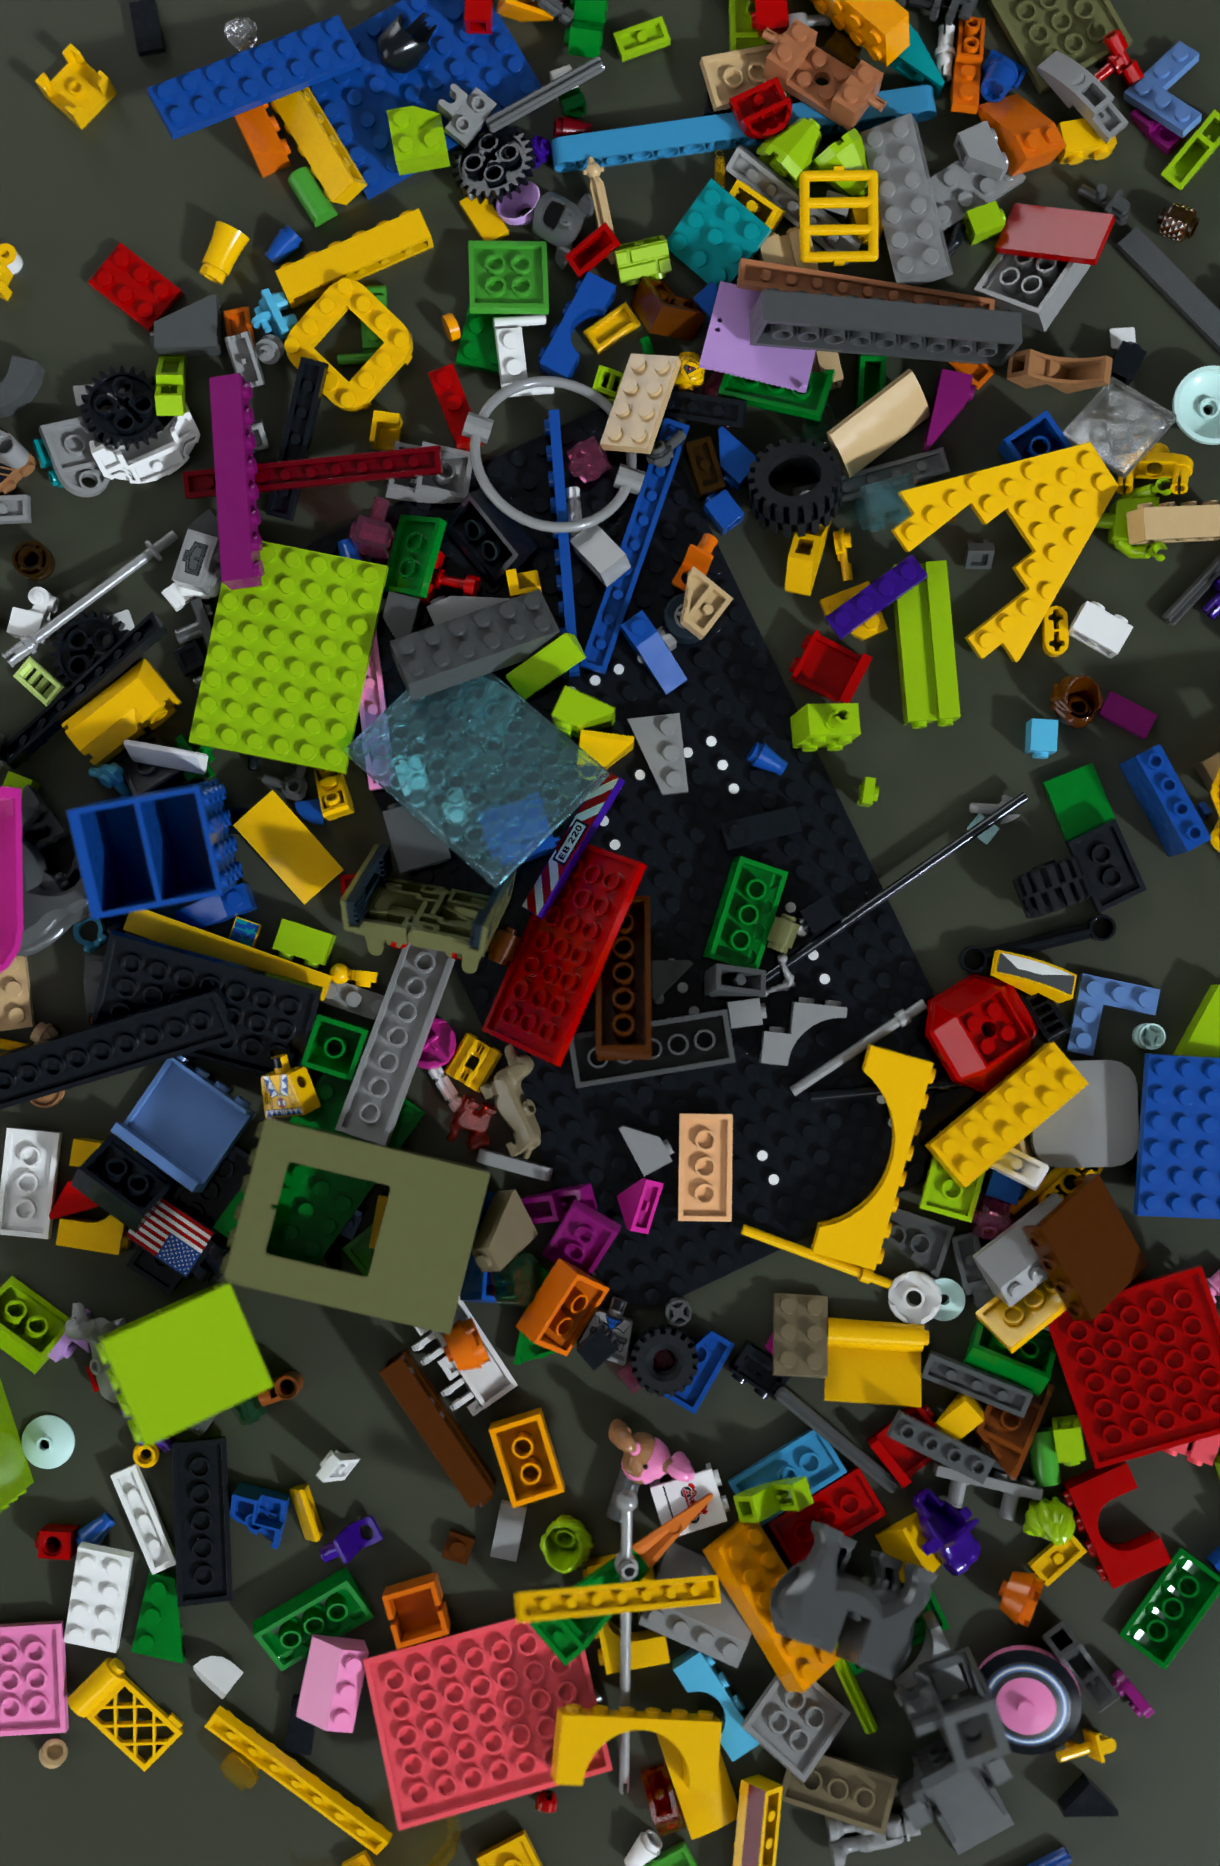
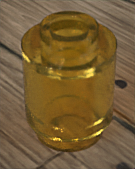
M233 1749L219 1766V1769L223 1772L222 1776L241 1791L245 1788L250 1790L260 1777L257 1774L259 1767L242 1753H237Z

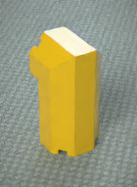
M144 658L61 725L66 729V735L84 756L90 754L93 757L90 762L99 768L102 763L106 764L125 749L124 740L135 741L146 733L144 728L149 726L151 730H154L172 717L176 712L174 705L177 704L180 707L182 701L153 665Z

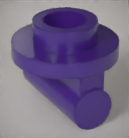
M539 135L529 139L535 154L534 162L536 167L532 169L539 168L541 164L546 163L551 158L550 143Z

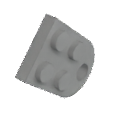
M82 417L41 425L39 433L61 485L67 491L79 497H94L101 494L107 488L110 479L103 476L90 450L89 441L101 442L100 439H95V431H88L86 426L88 423H84ZM85 477L92 478L96 486L88 488L83 485L82 479Z

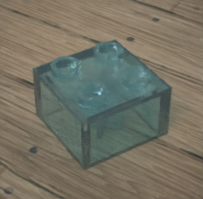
M912 472L859 488L853 502L862 531L870 529V532L879 531L885 528V524L892 522L898 525L911 515L897 493L916 487Z

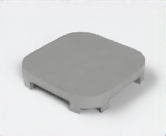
M1106 1059L1069 1060L1089 1084L1030 1133L1029 1143L1031 1151L1039 1161L1057 1168L1115 1167L1124 1165L1134 1157L1138 1150L1139 1142L1138 1085L1134 1073L1128 1066L1119 1061Z

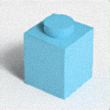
M1032 718L1027 721L1024 754H1032V758L1047 759L1048 755L1057 752L1058 720Z

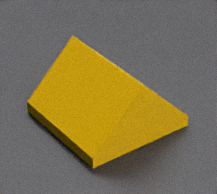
M917 1511L874 1534L885 1554L903 1561L899 1571L900 1583H905L904 1568L906 1563L917 1565L933 1573L942 1564V1559L936 1553H931L927 1556L921 1549L927 1540L920 1530Z

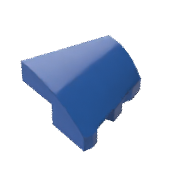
M239 1482L232 1494L229 1516L238 1523L246 1525L248 1530L254 1535L260 1532L272 1541L270 1546L278 1550L286 1522L290 1495Z

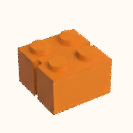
M437 1571L385 1587L382 1600L388 1621L392 1620L390 1628L397 1649L449 1634L452 1622L446 1601H442L444 1594Z

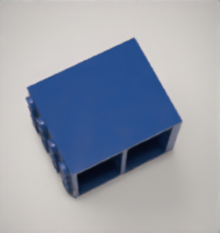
M218 778L96 801L67 810L92 919L225 894L241 882L240 877H243V868L241 862L236 861L235 851H238L235 836H231L229 832L232 818L230 811L225 810L223 801L226 799V790L224 784L219 783Z

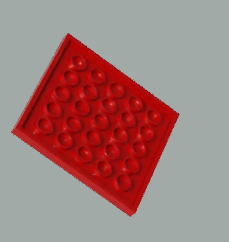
M1201 1265L1126 1286L1093 1320H1073L1066 1310L1047 1325L1095 1469L1220 1434V1318Z

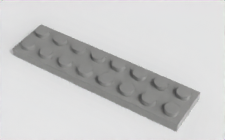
M410 943L405 948H402L337 1122L336 1131L378 1145L388 1146L456 960L449 958L445 951L415 947Z

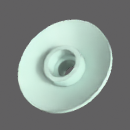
M43 1415L35 1418L26 1426L22 1434L21 1446L25 1457L31 1464L43 1469H52L61 1466L70 1458L75 1447V1435L69 1423L63 1418L56 1415ZM42 1440L49 1442V1448H44L41 1445Z

